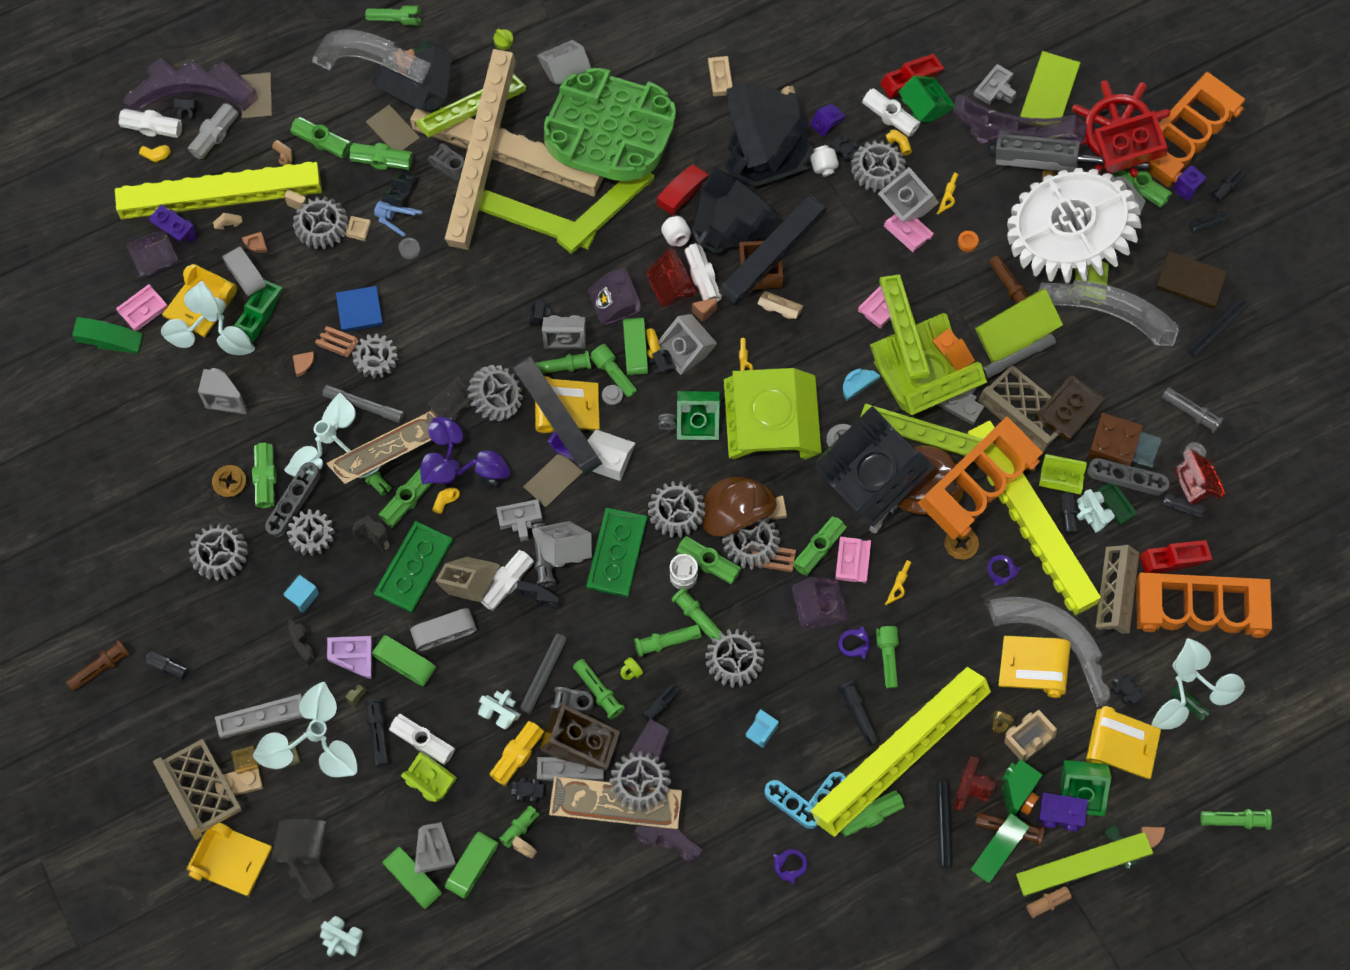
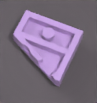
M372 637L328 638V661L365 678L372 679Z

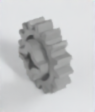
M375 334L374 338L367 335V340L360 339L361 345H356V351L352 352L353 362L357 366L358 372L363 371L365 377L370 373L373 379H375L376 374H379L381 378L384 377L383 372L385 371L390 374V367L395 368V361L398 360L396 346H393L392 340L387 341L385 335L381 339L378 334Z
M308 509L306 515L301 511V517L297 518L294 516L293 520L295 523L288 524L291 529L287 531V535L290 537L289 542L291 545H294L296 552L301 549L302 555H305L307 551L310 552L311 556L314 555V551H318L321 554V548L328 549L327 542H333L331 535L335 534V531L331 528L333 526L332 521L328 520L326 514L321 516L319 510L312 514L311 509ZM311 526H312V528H313L314 531H312L311 538H310L308 534H310Z

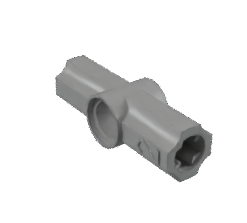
M223 104L211 119H206L202 123L200 133L188 147L189 152L196 158L203 159L215 143L219 144L223 141L228 127L236 119L238 112L229 104Z

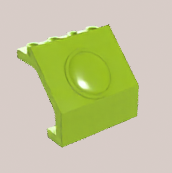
M945 313L916 325L930 370V377L909 380L895 334L870 344L876 368L900 408L911 415L987 383L981 363L976 362L955 371L934 346L932 340L948 328L952 331L947 314Z
M795 368L733 371V376L724 379L729 458L737 459L755 451L798 450L800 451V458L803 459L821 454L815 375Z

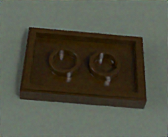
M1169 251L1156 289L1214 309L1228 271Z
M1071 375L1037 412L1035 418L1069 442L1103 404L1105 399Z

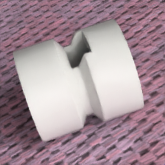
M687 554L675 556L670 563V581L677 589L684 587L690 589L695 585L698 578L696 560Z

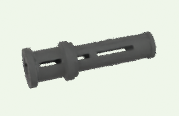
M1170 387L1167 388L1162 396V399L1195 418L1197 424L1201 423L1209 428L1213 434H1215L1224 420L1223 417L1219 418L1209 412V408H1202Z
M536 523L532 525V529L543 527L545 524ZM534 538L537 558L534 567L538 573L537 586L542 588L553 587L556 585V579L553 578L552 573L554 566L543 559Z

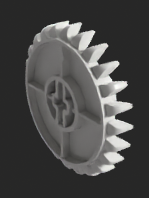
M1076 168L1074 172L1069 173L1066 170H1061L1058 173L1059 175L1054 177L1052 175L1045 176L1044 181L1040 184L1033 183L1030 185L1031 191L1029 193L1025 192L1019 196L1020 204L1013 205L1011 209L1012 217L1008 219L1007 226L1009 232L1007 237L1009 245L1012 244L1014 258L1021 253L1020 262L1023 268L1032 261L1034 276L1037 277L1044 265H1046L1048 280L1051 282L1058 268H1061L1066 283L1070 282L1072 268H1077L1081 279L1087 281V265L1091 264L1101 276L1104 273L1101 259L1105 258L1109 263L1117 267L1118 261L1115 249L1127 256L1130 254L1128 243L1125 239L1136 243L1138 241L1136 231L1132 227L1141 229V222L1137 216L1141 215L1140 208L1136 203L1134 193L1131 190H1127L1126 184L1122 180L1114 182V177L1110 173L1101 176L1097 169L1083 172L1082 168Z

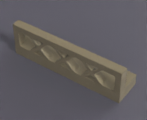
M1129 545L1106 547L1100 590L1101 598L1099 600L1096 628L1099 630L1116 629L1122 634L1130 633L1139 552ZM1120 552L1119 559L1113 564L1111 562L1112 554ZM1116 571L1117 578L1111 584L1109 577ZM1113 591L1115 593L1114 599L1108 604L1106 602L1107 596ZM1111 612V622L1104 623V617Z

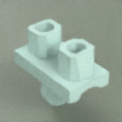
M1089 489L1077 500L1081 511L1077 518L1079 520L1086 519L1088 524H1091L1095 533H1097L1115 516L1110 509L1103 510L1101 504L1104 502L1101 492L1093 493Z
M506 690L504 694L498 691L495 693L494 697L500 701L489 695L482 696L479 701L482 705L478 714L486 719H490L494 711H497L501 715L496 724L503 729H508L513 721L518 720L521 716L520 713L506 706L507 704L514 707L516 703L510 699L512 692Z
M334 916L328 923L324 921L321 925L320 937L325 939L323 945L329 947L327 955L333 956L335 952L343 955L346 951L355 956L359 950V943L363 932L356 927H352L348 934L343 932L342 929L345 922Z

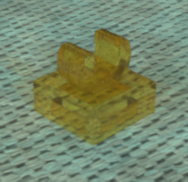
M253 746L231 752L237 775L259 769L258 762L253 758V753L255 752Z

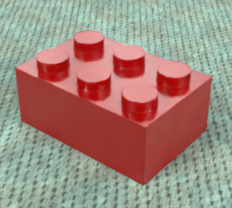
M1155 111L1095 129V139L1107 173L1111 174L1167 156V145Z

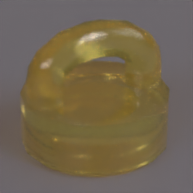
M997 710L993 712L991 717L994 720L992 728L997 733L1006 731L1008 726L1012 727L1014 722L1012 716Z

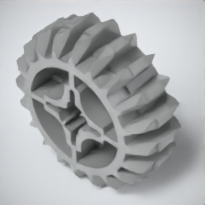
M874 140L872 145L866 142L865 147L860 146L858 152H855L851 163V171L854 174V179L859 180L860 186L866 185V191L869 188H873L874 193L877 189L883 190L906 170L905 159H902V152H898V147L891 148V142L887 145H884L883 140L880 144H877ZM864 161L868 163V171H866L863 167ZM889 162H891L894 166L893 172L890 170V167L888 166Z
M316 196V201L312 202V200L308 199L307 205L303 203L302 209H297V215L293 218V227L296 236L302 244L306 242L308 247L313 245L316 250L319 246H322L325 250L326 245L329 244L333 247L334 241L340 243V237H345V231L348 229V217L346 216L345 209L342 208L340 203H335L333 198L328 201L326 197L320 200ZM331 214L336 217L335 224L331 222ZM306 222L310 223L311 231L305 228Z
M490 365L481 368L470 379L469 383L471 385L467 389L471 392L468 398L473 399L470 406H476L475 413L482 412V418L489 417V421L508 419L521 406L519 401L522 400L523 396L519 393L523 388L517 386L520 380L515 381L513 379L515 374H508L509 368L502 370L501 365L496 367ZM500 391L498 394L490 395V394H492L493 392L496 393V392Z
M672 481L671 487L664 484V490L657 488V495H651L652 501L648 503V507L651 508L648 510V515L652 516L650 522L652 524L656 523V530L662 528L663 535L669 531L671 538L674 536V533H678V536L681 538L682 532L689 536L690 528L696 531V524H702L703 520L701 518L705 516V511H703L705 503H702L703 496L698 495L697 489L691 491L692 486L690 484L685 488L682 481L679 483V486H675V482ZM678 496L676 499H669L670 497ZM686 499L693 505V513L685 506ZM660 506L664 507V510L669 513L667 520L661 515L659 511ZM677 520H685L680 523H675Z
M766 517L723 538L724 552L728 553V559L734 558V564L736 565L742 562L741 567L743 569L748 564L751 570L754 568V563H757L759 568H762V561L765 564H769V557L774 559L776 557L775 552L779 551L778 544H780V538L777 537L779 531L774 530L775 524H768L769 518ZM762 532L767 536L769 540L767 546L764 545V541L760 539ZM736 536L743 543L741 550L734 543ZM752 551L760 552L757 554H749Z
M220 523L217 525V528H214L210 524V530L206 531V529L202 528L203 534L195 535L198 541H191V545L194 548L189 549V553L193 555L190 557V561L194 563V569L199 570L201 576L206 574L209 580L214 576L215 580L219 581L220 576L223 575L224 579L227 580V574L231 573L235 576L234 570H242L240 563H246L244 556L248 555V551L245 549L247 543L243 541L244 536L238 534L239 532L236 528L231 530L230 525L227 524L223 529ZM228 540L235 544L234 553L227 549ZM203 551L210 555L209 564L203 561Z
M728 629L727 636L720 632L719 637L721 639L713 638V645H708L707 647L710 652L706 653L705 658L709 659L706 661V666L711 667L709 674L717 673L714 677L716 681L723 678V686L726 685L727 681L730 682V687L732 688L735 682H738L739 687H742L743 680L750 684V677L756 679L758 677L757 672L762 671V666L759 664L764 663V658L760 657L764 654V651L759 649L760 642L753 643L755 640L754 635L747 638V631H744L743 635H739V629L735 630V634H731V631ZM736 644L743 645L747 649L741 650L736 646ZM728 645L729 651L726 654H722V657L717 658L719 651ZM732 650H733L734 655L736 656V658H738L737 666H736V662L734 661V659L731 658V657H732ZM748 659H753L749 668L741 672V665L748 662ZM720 665L731 667L734 673L724 670Z
M639 751L638 757H635L631 752L630 760L623 756V764L618 762L615 764L617 770L611 771V775L615 778L610 779V784L615 786L611 788V792L617 793L615 795L616 801L623 799L621 802L622 807L629 803V810L633 811L634 806H638V812H642V806H646L647 811H650L651 803L658 807L659 802L657 799L665 800L663 793H669V788L666 785L671 784V780L666 778L669 776V770H664L665 763L658 764V756L651 760L650 752L647 753L646 757H643L642 751ZM637 767L633 775L623 777L628 770ZM644 767L654 771L657 777L646 774ZM639 773H641V778L643 779L641 790H639V785H637ZM623 786L633 788L637 793V797L627 793ZM657 786L653 793L644 797L645 790Z

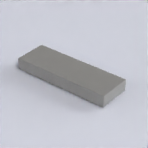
M537 757V780L554 781V777L604 781V770L555 757Z

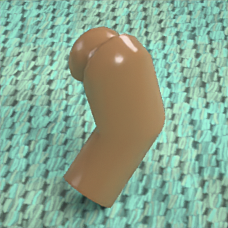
M276 140L272 148L280 153L279 163L283 166L291 164L293 161L292 149Z

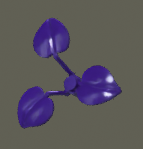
M436 417L429 424L428 434L431 440L439 445L448 444V452L445 460L438 453H430L424 457L420 468L422 484H451L454 482L457 474L462 475L466 469L476 464V473L482 477L503 479L510 476V471L503 458L496 452L488 450L479 452L477 460L470 461L460 469L458 462L450 459L453 448L452 443L459 444L463 439L461 428L454 421L444 417Z

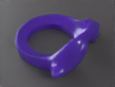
M1005 555L994 556L987 565V572L995 581L994 586L1008 583L1021 570V567H1016L1012 560ZM998 560L1006 562L1010 576L1002 578L995 575L992 571V564Z
M862 626L859 630L845 631L841 635L838 645L840 651L845 656H862L865 659L866 654L870 651V638ZM855 635L865 640L866 645L854 651H847L843 647V641L847 636Z
M789 849L780 855H773L775 858V871L782 880L790 881L794 884L795 878L806 872L807 860L801 852ZM795 854L801 858L803 865L800 870L781 872L783 863L788 855Z

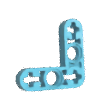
M840 772L831 773L809 802L778 780H772L766 784L765 796L770 802L801 825L812 829L818 826L816 821L811 820L807 822V816L801 813L800 817L797 815L801 811L802 806L806 807L804 812L810 815V810L818 803L817 798L822 794L828 795L830 793L829 789L833 784L832 779L837 780L839 778L842 782L846 777ZM776 786L779 787L778 792L782 796H784L785 792L788 794L784 797L782 803L779 802L781 800V797L779 795H770V787L773 789ZM789 799H795L798 801L799 807L795 810H790L787 808L786 802Z

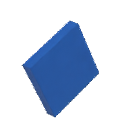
M377 286L336 293L342 332L383 326Z

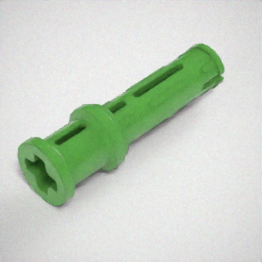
M585 351L584 354H568L566 358L535 363L542 374L564 370L574 372V370L582 368L591 369L588 351Z
M686 587L678 591L671 600L674 603L676 602L684 610L683 614L691 617L711 640L713 638L720 640L719 633H722V631L700 608V603L687 593L688 589Z
M698 624L666 634L658 635L654 633L651 637L639 640L636 638L634 642L640 658L646 653L654 651L658 653L667 646L701 638V632Z
M584 659L574 664L573 669L576 670L596 696V703L604 708L608 714V719L611 720L619 716L625 707L622 704L620 705L614 698L613 691L605 688Z
M1246 809L1244 812L1201 811L1202 826L1235 825L1244 826L1247 829L1252 827L1271 829L1272 817L1270 809H1265V811Z

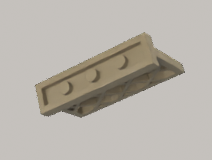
M1013 365L982 391L978 401L999 419L1003 420L1008 416L1042 452L1059 436L1055 432L1049 436L1043 431V427H1047L1039 420L1031 421L1027 418L1026 413L1037 414L1040 410L1039 401L1047 402L1051 396ZM1012 373L1018 378V383L1008 382L1007 376ZM996 387H1005L1006 395H999L994 389ZM1009 388H1019L1020 395H1010ZM1023 388L1032 389L1034 396L1024 395ZM1010 400H1021L1022 408H1015L1011 405ZM1025 401H1035L1036 408H1026Z
M203 739L164 760L160 757L153 761L195 840L202 837V832L242 811ZM201 747L203 748L204 754L201 760L191 758L194 751ZM177 760L185 761L181 771L172 769L170 764ZM189 762L199 764L196 774L186 772ZM204 765L214 768L211 777L201 775ZM184 776L194 778L191 788L181 786ZM199 779L209 781L206 791L195 789ZM213 782L223 785L221 794L210 792ZM193 793L203 795L200 805L191 804L190 801ZM208 797L218 799L215 809L205 807ZM223 800L231 801L234 804V807L227 811L219 810ZM203 811L213 813L211 820L203 824L201 823L200 817Z

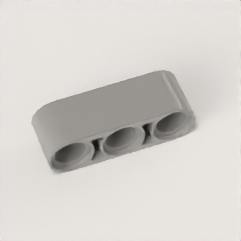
M241 247L222 256L228 269L247 296L266 287L263 278Z
M466 608L415 625L410 629L416 649L424 651L470 635L476 631V626L470 609Z

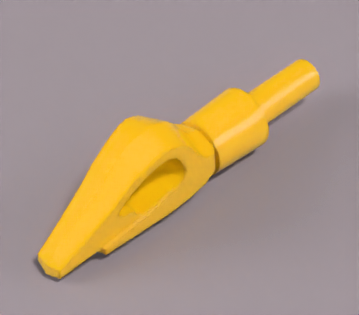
M954 173L951 181L947 183L937 214L949 209L955 203L952 194L956 188L957 173ZM949 200L951 203L945 206V203Z
M741 338V350L739 351L740 371H744L746 367L753 370V366L747 361L748 351L746 350L745 338Z
M907 560L902 571H899L888 600L884 605H888L904 596L905 589L902 585L908 576L906 573L911 565L910 561ZM897 590H900L901 594L897 597H894L895 592Z

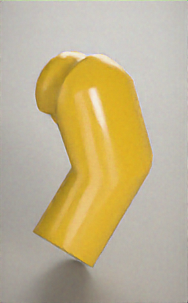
M891 130L890 133H887V141L891 143L896 141L903 155H909L912 152L908 138L897 130Z
M166 145L159 146L153 150L142 146L139 154L153 162H158L168 157L171 150Z
M650 328L645 332L650 347L647 350V355L649 358H654L652 354L661 350L655 330Z
M448 488L439 492L432 511L442 514L445 504L459 498V490L457 488Z

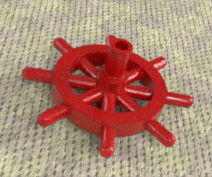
M1104 80L1101 82V88L1105 98L1097 102L1091 110L1077 104L1073 105V112L1086 117L1085 136L1073 141H1080V146L1088 144L1090 150L1096 156L1101 157L1095 133H1093L1094 123L1107 126L1129 119L1134 109L1141 115L1151 112L1140 100L1146 89L1144 82L1139 83L1133 96L1125 94L1112 95L1108 81ZM1116 105L1127 106L1121 118ZM1108 108L1112 121L1099 114ZM1169 109L1156 112L1158 120L1169 117L1171 114ZM1096 164L1093 169H1097L1100 174L1104 165ZM1128 168L1131 177L1138 176L1136 168Z

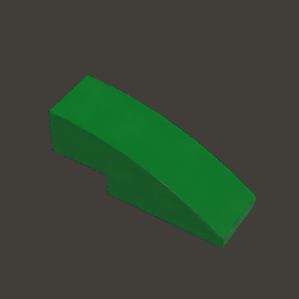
M264 280L266 287L251 296L244 306V313L234 324V327L246 333L252 344L265 326L283 290V287Z
M77 317L72 334L76 343L97 345L98 349L139 354L143 334L115 324Z
M1010 814L971 868V871L990 883L1027 832L1029 826L1013 814Z

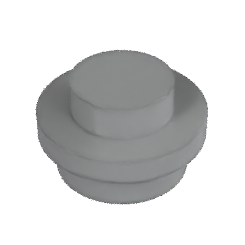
M609 385L602 392V399L608 405H617L623 398L621 388L616 385Z

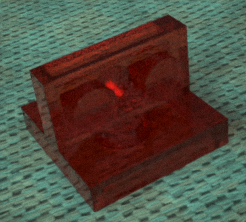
M668 249L646 271V275L661 306H668L676 297H692L696 293L675 249Z
M1190 448L1182 452L1186 461L1174 468V471L1190 504L1194 505L1210 494L1218 499L1226 495L1210 460Z
M970 756L965 766L954 801V809L961 811L968 795L988 801L993 792L995 782H992L989 777L984 775L974 776L978 758Z

